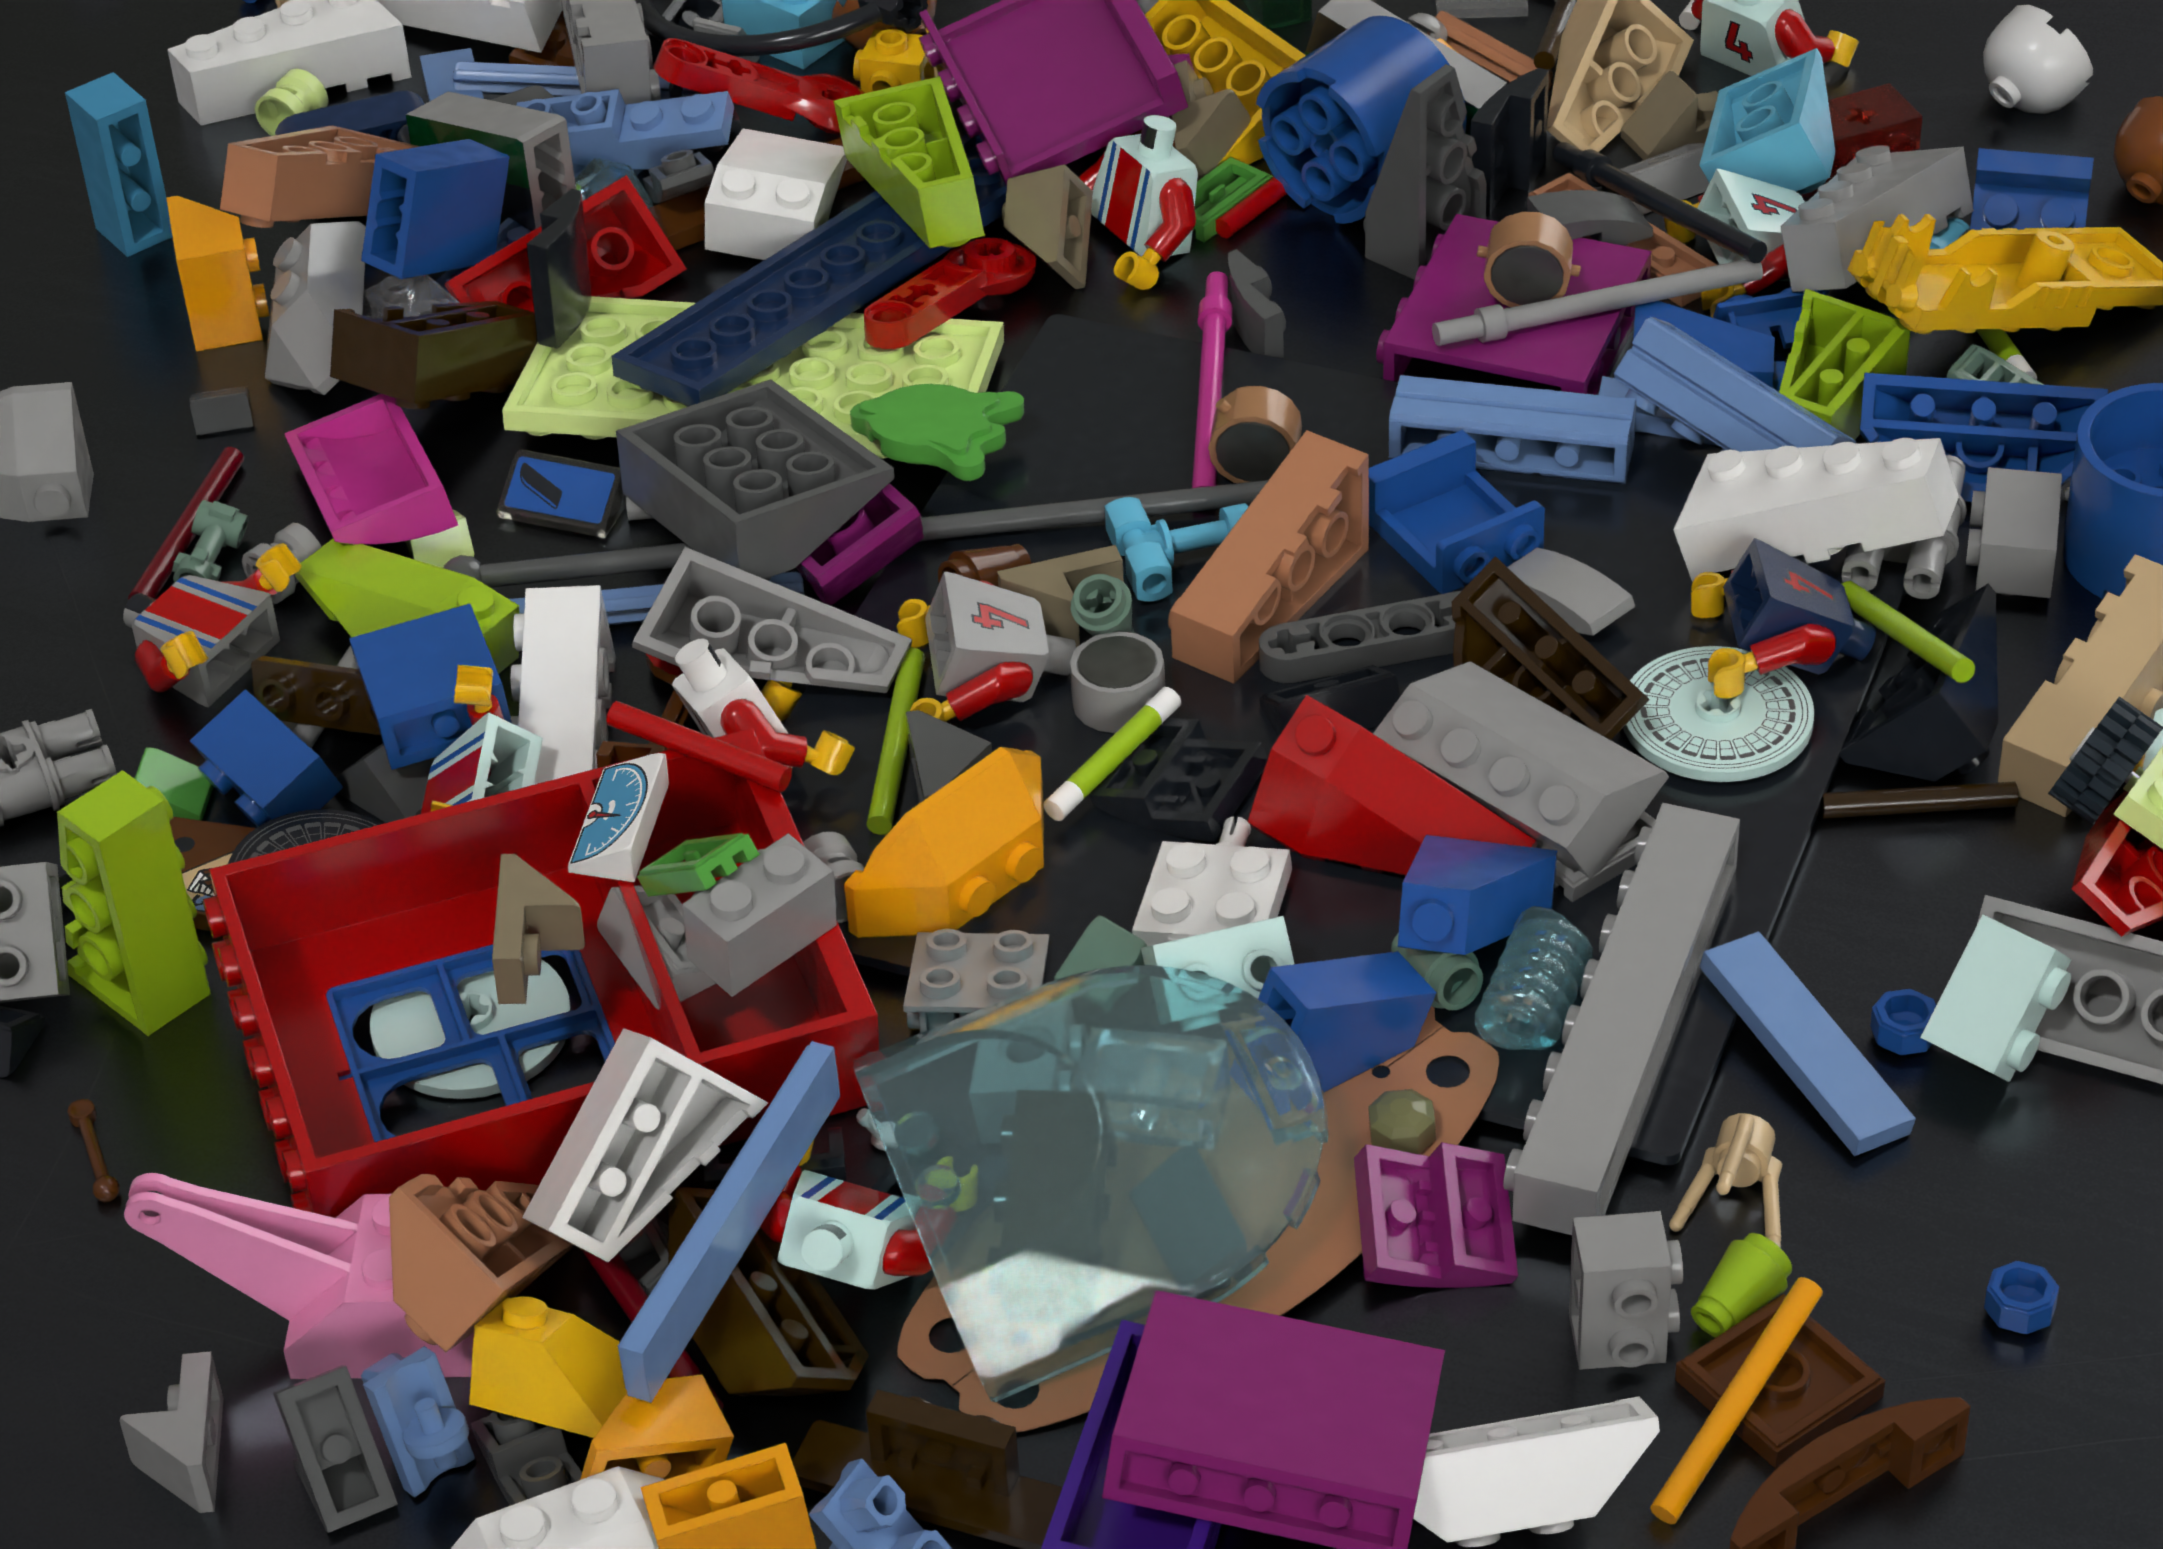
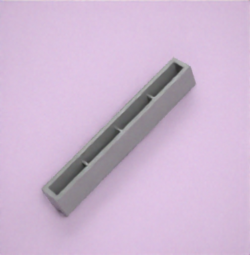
M1662 803L1653 828L1642 827L1635 850L1634 862L1637 865L1636 870L1626 869L1621 878L1617 896V908L1620 909L1618 915L1608 913L1602 926L1599 941V952L1602 953L1600 960L1590 958L1585 967L1581 984V998H1583L1581 1006L1571 1004L1568 1009L1562 1033V1044L1565 1045L1563 1052L1552 1051L1549 1056L1543 1079V1091L1546 1092L1543 1101L1533 1099L1530 1103L1524 1124L1523 1138L1526 1140L1524 1149L1513 1148L1507 1161L1503 1186L1505 1190L1513 1191L1512 1221L1572 1235L1573 1218L1605 1215L1700 965L1703 952L1706 949L1736 870L1740 819Z

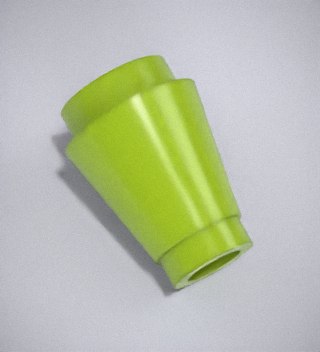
M1749 1233L1743 1240H1733L1699 1296L1697 1303L1691 1308V1315L1696 1324L1703 1331L1716 1338L1769 1304L1785 1292L1788 1287L1787 1278L1792 1273V1264L1788 1256L1776 1243L1761 1234Z

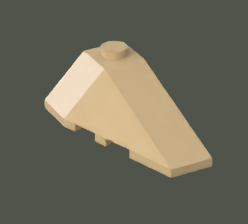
M1577 0L1561 37L1547 119V131L1560 142H1567L1582 151L1592 149L1599 152L1621 132L1623 125L1667 72L1674 71L1679 76L1694 39L1650 0Z

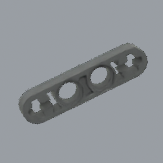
M1461 591L1287 622L1269 627L1259 638L1260 671L1272 681L1296 683L1334 676L1371 665L1382 667L1452 654L1455 622L1452 620L1451 601ZM1400 627H1412L1421 630L1420 633L1415 635H1400L1392 631ZM1340 638H1353L1361 641L1360 644L1355 646H1339L1332 642Z

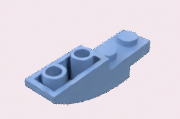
M619 89L547 99H534L517 102L516 105L558 114L566 119L573 164L620 169H650L661 165V158L676 151L728 145L734 112V104L728 91L625 104Z

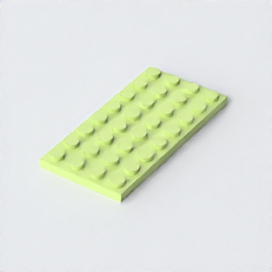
M591 296L590 306L585 318L576 331L559 348H551L540 345L537 342L502 409L504 430L525 431L534 436L556 433L582 435L584 438L592 440L607 437L617 438V430L686 408L685 405L653 391L644 390L635 384L613 376L611 356L695 303ZM851 313L830 326L825 332L813 337L793 350L788 356L776 361L756 374L751 380L742 383L729 393L771 379L879 458H888L882 455L878 439L870 442L866 436L853 430L850 419L851 409L863 401L880 397L887 392L901 387L916 384L951 385L974 393L986 392L1004 343L1003 322L949 319L910 345L897 349H881L873 347L865 341L864 313Z

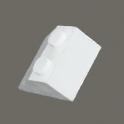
M743 128L719 161L705 200V250L766 260L827 222L847 161L843 146Z

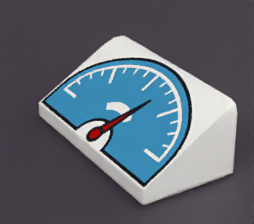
M650 754L603 769L568 864L569 873L635 882L669 785L666 754Z

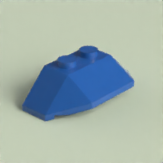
M1864 373L1860 434L1867 443L1889 442L1899 438H1912L1914 440L1940 438L1945 454L1959 458L1965 465V478L1961 496L1966 505L1971 506L1973 491H1985L1988 467L2062 474L2061 487L2064 486L2071 479L2079 421L2084 412L2095 401L2108 394V389Z

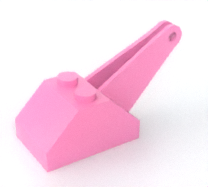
M158 1173L142 1174L132 1181L124 1218L133 1229L160 1242L289 1320L284 1355L290 1379H309L342 1365L347 1366L351 1378H361L365 1369L389 1354L398 1353L406 1358L424 1346L436 1354L444 1377H471L474 1332L445 1353L438 1345L428 1344L416 1336L405 1321L404 1316L406 1313L393 1301L389 1197L392 1194H364L340 1215L333 1218L200 1187Z

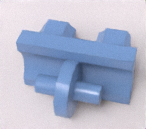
M424 1346L406 1358L398 1353H391L363 1371L361 1378L364 1383V1389L405 1491L416 1497L424 1492L430 1482L441 1473L452 1468L464 1466L475 1459L467 1438L469 1435L467 1421L463 1413L455 1407L434 1352Z
M863 1459L848 1462L842 1470L841 1477L835 1487L808 1514L833 1542L829 1549H952L937 1530H923L906 1510L905 1493L890 1475L878 1477Z

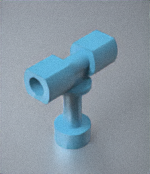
M1123 497L1105 505L1106 531L1112 545H1116L1120 555L1125 556L1126 576L1136 598L1140 601L1149 602L1157 601L1170 595L1173 592L1171 567L1174 566V554L1220 545L1247 510L1248 505L1242 503L1222 507L1219 512V521L1169 530L1164 519L1157 520L1156 524L1151 525L1140 499Z

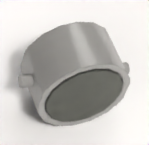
M1118 631L1095 635L1077 646L1070 660L1072 703L1075 715L1085 725L1098 731L1116 733L1151 698L1165 687L1164 659L1161 649L1152 640L1137 633Z

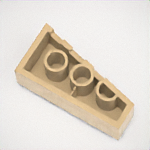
M2136 554L2124 569L2126 585L2120 597L2110 592L2106 594L2095 610V617L2098 620L2093 626L2087 642L2078 638L2073 640L2063 654V660L2056 673L2054 684L2046 680L2003 739L1998 782L2015 781L2018 788V797L2063 817H2066L2072 810L2048 793L2070 764L2071 760L2069 758L2091 728L2097 727L2120 696L2151 719H2154L2157 710L2163 708V565Z

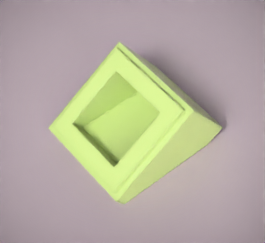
M453 510L458 526L436 534L405 541L411 558L443 568L450 559L459 555L474 557L466 517Z

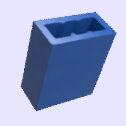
M471 139L376 154L361 261L397 278L406 279L474 266L496 253L510 156Z

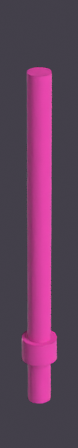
M1219 271L1212 272L1207 276L1205 297L1200 301L1198 308V326L1203 333L1192 488L1216 486L1217 469L1210 460L1208 446L1216 411L1215 405L1222 397L1225 333L1232 325L1233 312L1232 303L1228 299L1229 279L1226 274Z

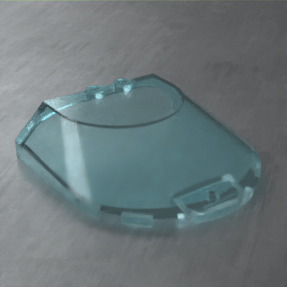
M1153 965L1118 966L1077 973L1043 984L854 1059L856 1078L939 1288L980 1381L992 1402H998L1109 1353L1121 1319L1146 1324L1156 1290L1218 1303L1240 1289L1269 1264L1266 1252L1280 1238L1286 1228L1291 1226L1298 1229L1312 1204L1321 1181L1317 1168L1323 1143L1328 1142V1114L1323 1089L1311 1057L1295 1032L1268 1005L1226 981L1203 973Z

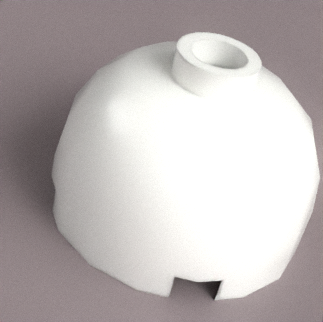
M2017 5L1997 25L1987 39L1983 51V64L1985 74L1990 83L1989 91L1994 99L2004 107H2015L2023 112L2038 114L2060 110L2089 84L2086 81L2093 75V67L2089 56L2077 37L2068 28L2059 34L2054 28L2046 24L2053 16L2045 10L2031 5Z

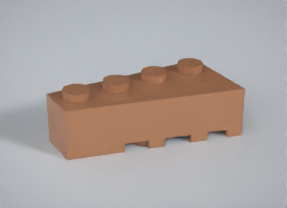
M1306 430L1182 596L1173 604L1168 617V626L1171 630L1172 658L1234 684L1259 660V638L1265 630L1278 624L1298 621L1369 550V454Z

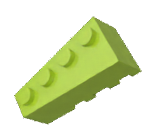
M940 76L833 100L846 159L929 248L939 246L958 247L966 244L970 239L985 236L974 178Z

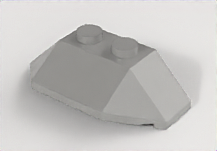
M359 221L312 223L296 239L293 237L288 238L278 249L273 260L275 275L271 291L265 379L271 383L299 390L309 389L314 393L325 395L339 381L330 377L334 309H352L360 315L363 312L365 263L361 261L366 226Z

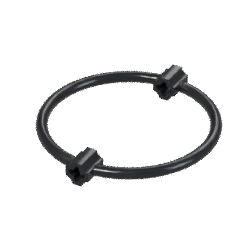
M637 0L636 2L641 3L646 30L662 41L668 38L681 39L736 57L762 56L802 50L844 38L879 22L909 33L921 25L922 19L919 13L928 8L927 0H858V9L817 24L766 34L718 35L690 30L667 20L656 9L653 0Z

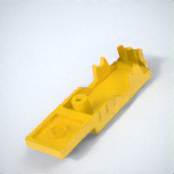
M1898 214L1891 227H1883L1885 221H1874L1863 250H1855L1847 269L1854 276L1855 280L1865 288L1866 293L1870 297L1888 306L1889 311L1899 318L1902 326L1919 334H1930L1933 330H1957L1963 333H1974L1977 329H2001L2007 332H2017L2020 328H2044L2051 331H2060L2063 327H2089L2096 309L2111 310L2114 306H2136L2142 309H2153L2155 306L2163 305V262L2121 227L2024 228V230H2017L2016 228H2003V230H1996L1995 228L1972 229L1943 249H1930L1936 219L1930 214H1925L1920 222L1909 227L1910 220L1904 214Z

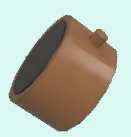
M1519 212L1506 216L1491 229L1487 247L1479 245L1476 257L1485 258L1484 281L1490 294L1499 302L1509 307L1563 297L1567 291L1570 276L1579 277L1581 266L1572 264L1573 241L1567 228L1555 218L1540 212Z
M1263 386L1237 388L1224 398H1221L1215 405L1216 411L1208 449L1210 460L1217 471L1233 483L1269 480L1300 440L1302 430L1300 411L1290 398L1278 390Z

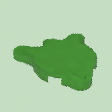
M916 384L895 389L880 397L855 405L850 411L851 427L855 432L866 436L870 442L878 439L882 455L890 459L911 464L937 466L949 471L960 480L972 481L982 477L984 474L985 455L1004 447L1006 432L1002 425L1018 421L1024 415V398L1021 394L1010 391L974 393L951 385Z

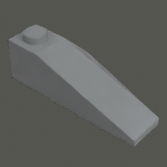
M684 547L633 640L632 648L678 666L675 657L683 646L693 640L706 639L714 651L724 648L751 678L887 693L911 647L912 639Z

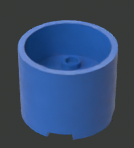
M1372 16L1361 20L1270 78L1261 88L1256 104L1262 108V121L1265 136L1259 139L1258 143L1270 171L1275 179L1282 183L1285 192L1303 209L1312 204L1319 210L1334 216L1336 223H1352L1365 217V211L1412 88L1445 64L1450 65L1444 55L1427 36L1412 25L1394 17ZM1466 117L1462 124L1464 132L1466 131Z
M2163 383L2139 384L2113 391L2095 401L2084 412L2079 421L2062 552L2065 564L2072 576L2084 588L2101 599L2108 592L2118 596L2122 594L2126 585L2124 569L2135 554L2163 565Z

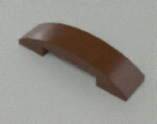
M1961 1397L1934 1398L1908 1402L1863 1415L1821 1435L1794 1453L1761 1484L1748 1501L1736 1523L1730 1538L1729 1549H1796L1799 1525L1886 1471L1891 1472L1908 1489L1964 1455L1971 1406Z

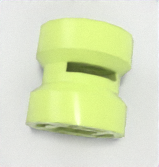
M298 68L292 69L276 83L275 88L268 90L256 102V118L261 127L269 135L274 136L279 123L286 117L327 107V91L313 74Z

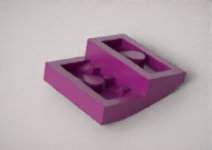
M1441 1142L1430 1156L1366 1144L1354 1157L1365 1281L1411 1287L1467 1288L1510 1284L1517 1279L1518 1268L1509 1191L1505 1190L1503 1186L1506 1169L1504 1154Z

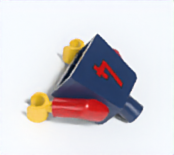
M1756 538L1753 539L1735 569L1731 571L1729 578L1724 579L1722 575L1714 572H1703L1695 577L1691 585L1692 615L1698 618L1720 616L1725 611L1726 597L1738 647L1750 651L1742 654L1736 649L1720 648L1710 656L1708 661V681L1710 683L1714 682V694L1718 698H1733L1740 695L1744 691L1745 673L1758 670L1759 674L1762 675L1791 665L1819 675L1828 671L1839 653L1857 661L1863 660L1870 652L1875 641V628L1853 618L1845 588L1839 581Z

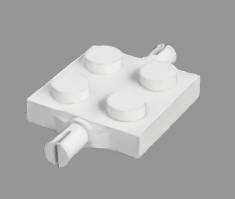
M1234 817L1226 819L1219 843L1216 845L1162 841L1132 929V934L1142 939L1147 946L1278 917L1292 872L1290 850L1245 847L1248 836L1251 833V826L1247 820L1238 817L1236 826Z

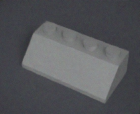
M1472 662L1464 663L1410 683L1373 733L1535 839L1537 842L1535 848L1558 850V861L1575 872L1580 871L1585 874L1591 881L1592 877L1601 871L1669 778L1668 774L1661 768Z
M1985 895L1978 922L1983 914L2058 950L2072 959L2066 970L2071 973V981L2063 1000L2054 1010L2046 1009L2035 1031L2036 1034L2040 1035L2037 1050L2163 1084V941L2132 933L2121 937L2110 927Z

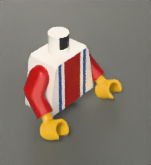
M706 639L693 640L678 651L675 661L683 673L675 678L672 686L702 734L716 738L753 728L767 759L791 768H801L804 762H808L830 775L841 774L846 769L855 750V747L850 745L846 739L823 730L813 748L807 745L806 737L788 734L781 721L788 718L802 696L800 691L791 689V682L768 680L762 691H760L749 674L724 648L714 651Z

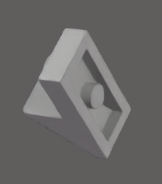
M211 1351L182 1354L180 1384L169 1385L168 1411L125 1414L119 1420L132 1463L199 1513L215 1512L224 1400Z

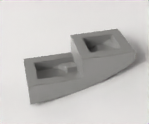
M1535 548L1507 567L1578 633L1593 636L1635 607L1632 595L1617 583L1590 566L1554 551Z

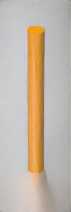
M1799 1277L1651 1504L1650 1510L1657 1518L1668 1524H1676L1823 1295V1291L1817 1283L1805 1277Z

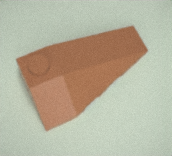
M420 1174L399 1186L389 1197L393 1301L406 1313L404 1317L408 1327L421 1340L431 1345H438L445 1353L469 1337L474 1332V1325L504 1299L516 1297L575 1246L522 1218L539 1187L538 1185L495 1181L485 1191L478 1190L470 1178L457 1177L449 1187H443V1184L436 1175Z

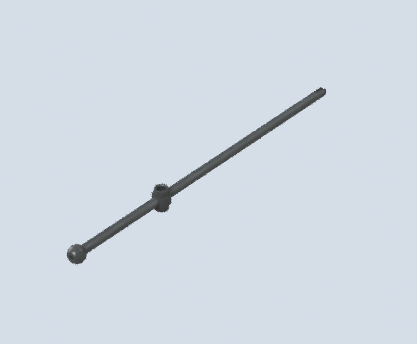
M1269 480L921 517L924 538L919 542L1105 522V505L1123 497L1140 499L1147 517L1218 510L1222 507L1242 503L1250 506ZM686 543L483 565L473 556L459 555L450 559L444 565V569L474 577L488 587L493 588L670 569L676 564L684 547L692 548Z

